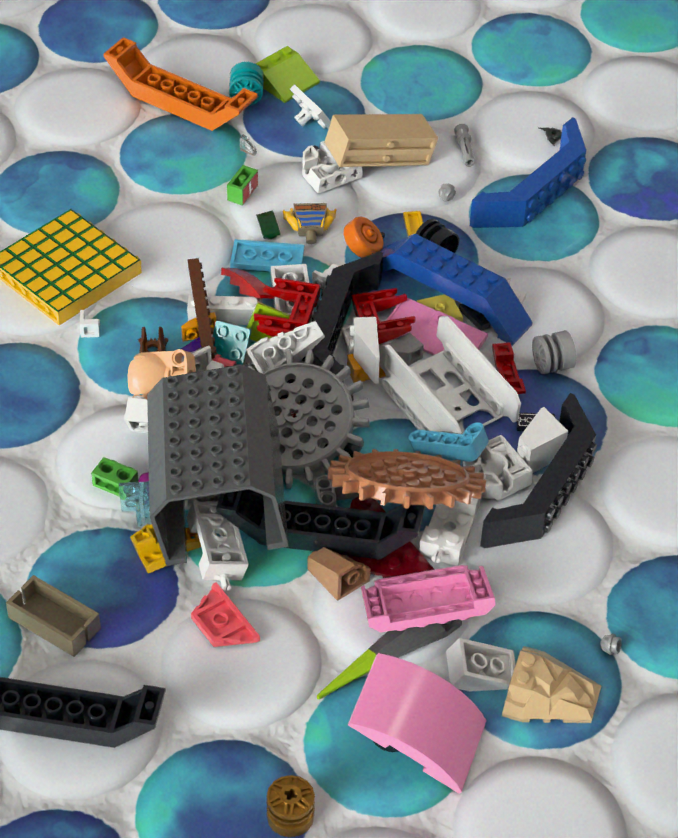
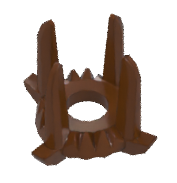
M145 326L142 327L141 338L138 339L140 343L139 353L151 352L148 351L150 347L158 348L157 351H166L165 346L169 339L164 338L162 327H159L158 340L156 338L154 340L152 338L147 340Z

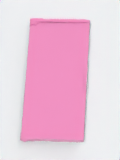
M407 298V301L398 304L387 318V320L415 316L416 321L410 325L412 326L410 333L424 345L423 351L432 355L444 350L442 342L436 336L438 321L441 316H448L478 350L488 337V333Z

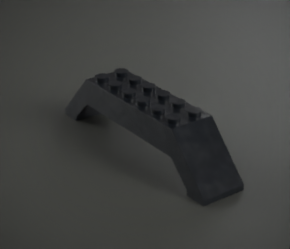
M377 252L332 269L331 275H327L326 288L323 287L321 292L322 299L318 300L317 312H314L312 316V322H317L325 337L312 349L314 355L312 364L321 367L329 355L333 356L341 334V327L344 325L352 303V295L367 293L372 290L378 291L382 281L383 252ZM333 356L334 363L329 371L336 375L344 368V365L339 364ZM325 389L323 391L325 393H329L331 389Z
M570 393L561 408L559 422L568 430L567 439L523 504L501 509L492 507L483 521L480 547L490 548L541 539L545 532L548 533L553 524L552 521L558 519L561 507L567 505L570 493L576 491L579 479L583 480L586 468L592 466L595 459L592 455L597 447L595 443L596 434L575 394Z
M250 489L222 493L216 511L261 545H267L263 495ZM285 501L289 547L283 548L318 551L325 547L341 555L380 560L418 537L425 505H410L409 508H404L402 504L386 513Z
M0 677V730L115 748L156 728L166 688L144 685L138 691L126 696H118Z

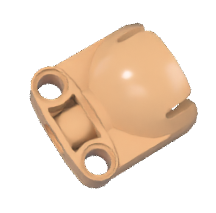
M181 349L136 354L134 360L130 362L128 369V388L130 393L134 394V396L145 397L147 400V394L163 377L196 372L195 357L191 352Z

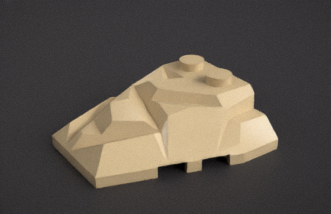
M523 646L509 684L502 717L520 722H530V719H543V723H550L551 719H562L564 723H591L601 685L546 652Z

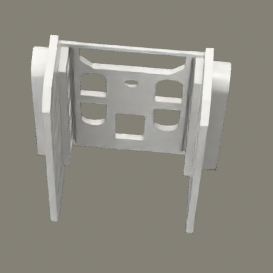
M448 316L439 317L436 334L437 338L442 342L444 350L411 367L403 361L389 344L381 345L379 365L387 377L382 380L383 388L418 430L462 434L458 421L479 410L489 412L494 417L483 423V426L503 416L509 417L513 423L518 421L521 402L517 392ZM430 370L444 386L433 391L420 375ZM454 373L463 384L454 389L446 380L445 374ZM470 390L478 399L479 404L477 406L469 405L460 394ZM455 407H460L461 410L456 411Z

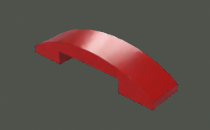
M511 343L492 344L496 370L513 387L517 394H526L523 380L519 378L514 362V352Z

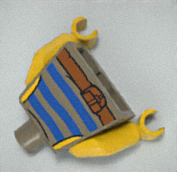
M327 203L294 204L293 208H290V211L283 210V218L287 220L293 230L298 232V236H306L307 244H315L316 236H322L323 231L328 230L336 218V209L334 211L328 210Z

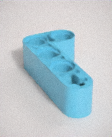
M479 422L469 425L463 434L416 430L409 435V441L414 453L420 451L421 454L441 455L443 459H458L467 462L477 459L489 442L484 426Z

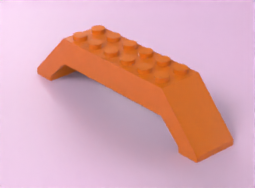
M124 37L104 53V58L133 97L211 131L239 115L258 97L257 93L243 88L236 96L229 98L156 67L148 62L138 49L136 42Z

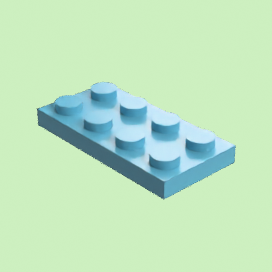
M235 239L230 268L271 272V266L302 264L305 245Z

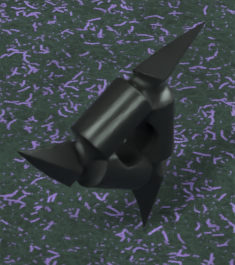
M539 128L546 131L548 141L555 147V141L561 139V130L556 128Z

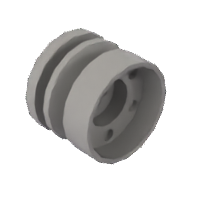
M565 330L552 333L551 336L545 334L533 338V358L541 374L556 372L557 368L561 371L575 367L576 350L573 339L568 331Z

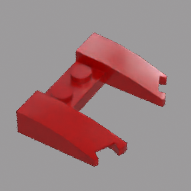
M274 278V282L277 285L274 287L266 285L264 293L295 304L289 319L254 313V321L259 322L257 331L275 337L278 336V333H287L293 331L296 327L308 324L313 309L317 306L320 298V284Z
M397 288L352 295V306L356 317H376L379 344L412 330L410 325L416 321L415 316L380 322L377 312L407 301L405 293L399 296L396 295Z

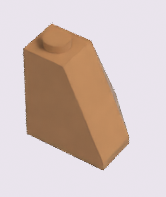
M323 547L308 556V570L337 601L370 581L371 569L369 566Z

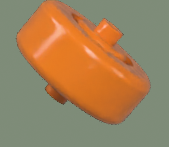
M356 217L344 227L343 234L346 244L358 257L363 258L380 252L383 249L382 234L369 219Z

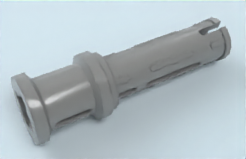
M459 124L454 128V133L457 135V143L461 146L465 165L471 167L475 164V159L470 145L471 136L468 134L469 128L466 124Z

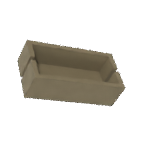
M34 575L21 587L22 592L18 590L6 602L8 618L73 657L86 645V640L90 641L101 629L98 612Z

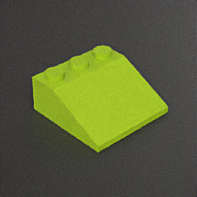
M288 46L255 63L263 71V89L284 103L293 99L292 96L294 94L290 90L293 85L302 92H305L320 83L319 78L299 53Z

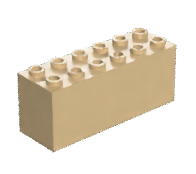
M350 114L332 116L324 143L339 167L429 165L438 137L423 114Z

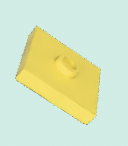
M444 294L416 301L463 322V316L454 299Z

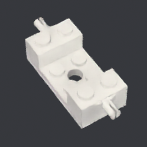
M471 497V504L455 501L454 508L444 504H437L430 524L425 527L419 552L425 558L432 559L433 562H444L458 566L479 508L480 499ZM445 527H453L454 530L448 531Z
M193 501L187 515L190 533H198L203 551L199 562L202 579L221 581L222 590L228 591L231 589L229 580H242L249 565L239 528L216 511L218 502Z

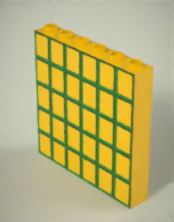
M69 209L0 251V280L59 326L80 313V310H85L142 273L141 260L138 256L133 255L127 248L118 244L115 239L110 238L102 230H99L90 221L88 222L72 209Z

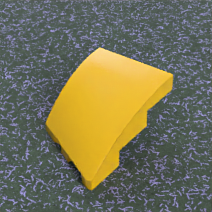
M146 524L140 531L130 536L148 574L167 566L152 524Z

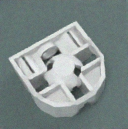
M325 141L320 143V149L316 150L311 145L303 152L302 175L318 194L362 178V167H339L324 143Z
M502 435L490 439L480 456L474 461H462V467L474 466L475 473H480V470L484 473L483 480H486L485 493L482 492V498L500 500L532 485V469ZM503 483L508 488L507 491L505 489L503 490Z

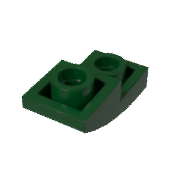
M273 210L256 215L264 239H273L277 235H281Z

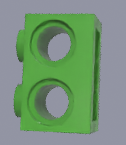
M105 457L102 458L91 472L93 486L126 500L138 485L137 470Z

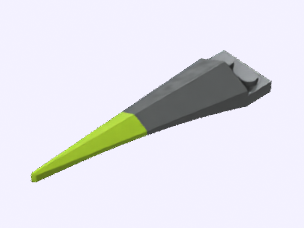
M451 620L444 624H428L425 627H410L403 631H387L319 692L317 699H321L369 673L378 653L399 658L447 637L462 626V620Z

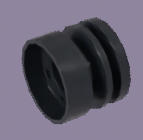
M436 219L425 221L415 233L453 253L458 249V234L446 228L445 225Z

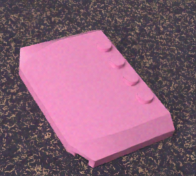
M459 565L376 580L374 581L375 586L368 589L365 588V585L361 587L369 627L379 632L403 631L410 627H425L428 624L434 623L444 624L457 619L467 620L470 617L486 615L496 605L495 597L483 566H479V570H468V565Z

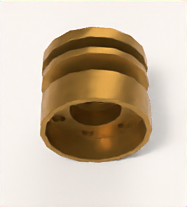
M293 775L282 776L273 781L268 788L267 820L269 826L277 834L285 837H296L307 832L312 826L315 811V794L313 787L307 780Z

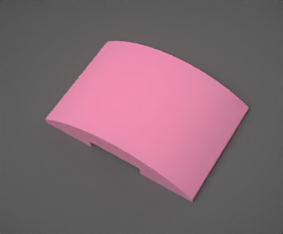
M378 653L348 725L384 748L390 745L423 765V772L454 791L461 793L485 727L486 719L478 707L464 693L445 679L411 662Z

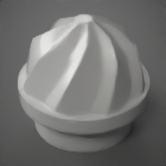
M442 184L439 189L440 198L444 201L453 199L456 194L454 186L451 184Z
M616 634L605 635L600 642L601 648L609 655L619 654L622 644L621 637H616Z

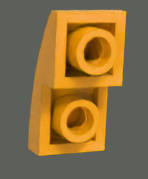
M211 312L208 317L211 318L212 322L210 328L213 327L214 330L216 315L215 312ZM196 318L181 326L183 342L199 337Z

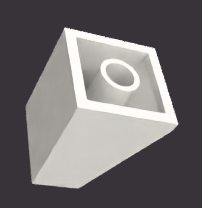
M543 407L519 437L517 453L534 473L551 463L567 439L568 430Z

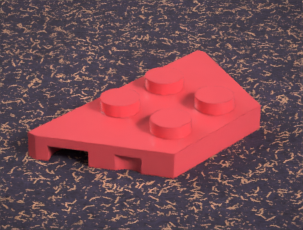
M217 582L213 583L211 591L207 596L204 595L200 605L196 606L191 613V619L213 647L259 642L260 635Z

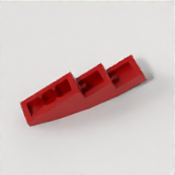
M221 268V275L229 276L230 284L240 286L239 294L256 298L274 299V296L264 293L266 285L252 274L237 268Z

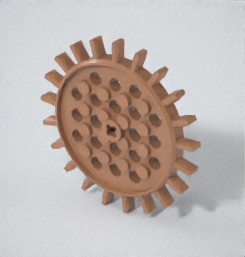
M372 449V453L366 454L354 451L353 458L340 455L339 461L331 460L330 467H328L327 479L332 480V487H343V494L359 493V500L362 501L368 498L380 500V505L384 506L390 502L403 504L404 508H409L410 505H425L428 509H433V505L444 504L454 508L455 501L471 504V497L481 499L482 492L485 493L486 480H483L484 473H475L474 466L462 467L460 466L461 460L449 461L441 458V455L431 456L421 454L420 451L412 453L399 452L398 449H394L393 451L379 452L376 449Z

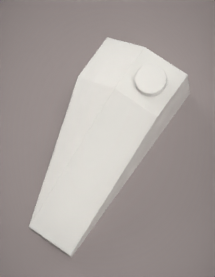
M314 321L296 327L293 331L281 332L277 334L278 336L269 339L267 337L247 348L246 351L257 371L263 373L269 370L266 365L265 356L269 355L276 367L287 364L286 351L291 350L294 363H299L306 356L308 350H312L325 336L317 322Z

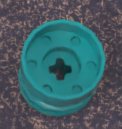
M241 62L231 69L229 95L231 98L245 88L258 94V97L249 106L261 100L263 96V71L257 64Z

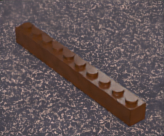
M199 258L187 259L201 348L210 346L211 359H213L217 352L216 346L213 347L215 339L211 335L213 334V327L210 328L212 322L211 318L208 317L210 309H207L209 304L208 299H205L207 291L204 290V287H206L205 281H202V278H204L203 271L201 272L202 262H199Z

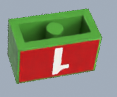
M245 165L241 166L227 184V201L243 206L258 186L257 169Z

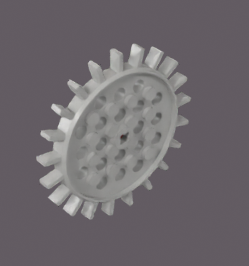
M287 350V364L275 367L272 358L269 355L265 356L266 365L269 370L262 374L266 375L274 411L281 412L280 415L276 416L279 428L280 449L285 450L281 454L282 474H286L285 483L287 489H291L293 474L305 473L306 481L312 486L314 485L313 470L324 467L328 474L329 462L340 455L351 457L343 450L348 442L363 447V438L353 435V428L369 427L370 422L369 418L355 417L354 412L355 410L369 408L368 399L352 401L350 396L363 389L362 382L357 381L347 387L342 382L351 374L350 367L345 366L335 375L329 371L334 363L333 356L329 355L320 367L312 364L314 361L312 350H308L304 363H294L291 350ZM295 379V382L287 383L288 380ZM307 384H313L311 388H304ZM325 389H331L329 393H322ZM288 395L287 399H280L281 396ZM301 400H305V401H306V402H305L304 404H302V405L297 404V403H298L299 401H301ZM318 405L324 406L320 410L315 409ZM336 410L342 411L339 415L333 414ZM312 421L317 422L314 426H308ZM328 427H335L333 431H326ZM286 433H292L288 438L283 437ZM304 438H310L306 443L301 442ZM322 443L328 444L325 448L319 447ZM298 454L303 455L301 459H294Z

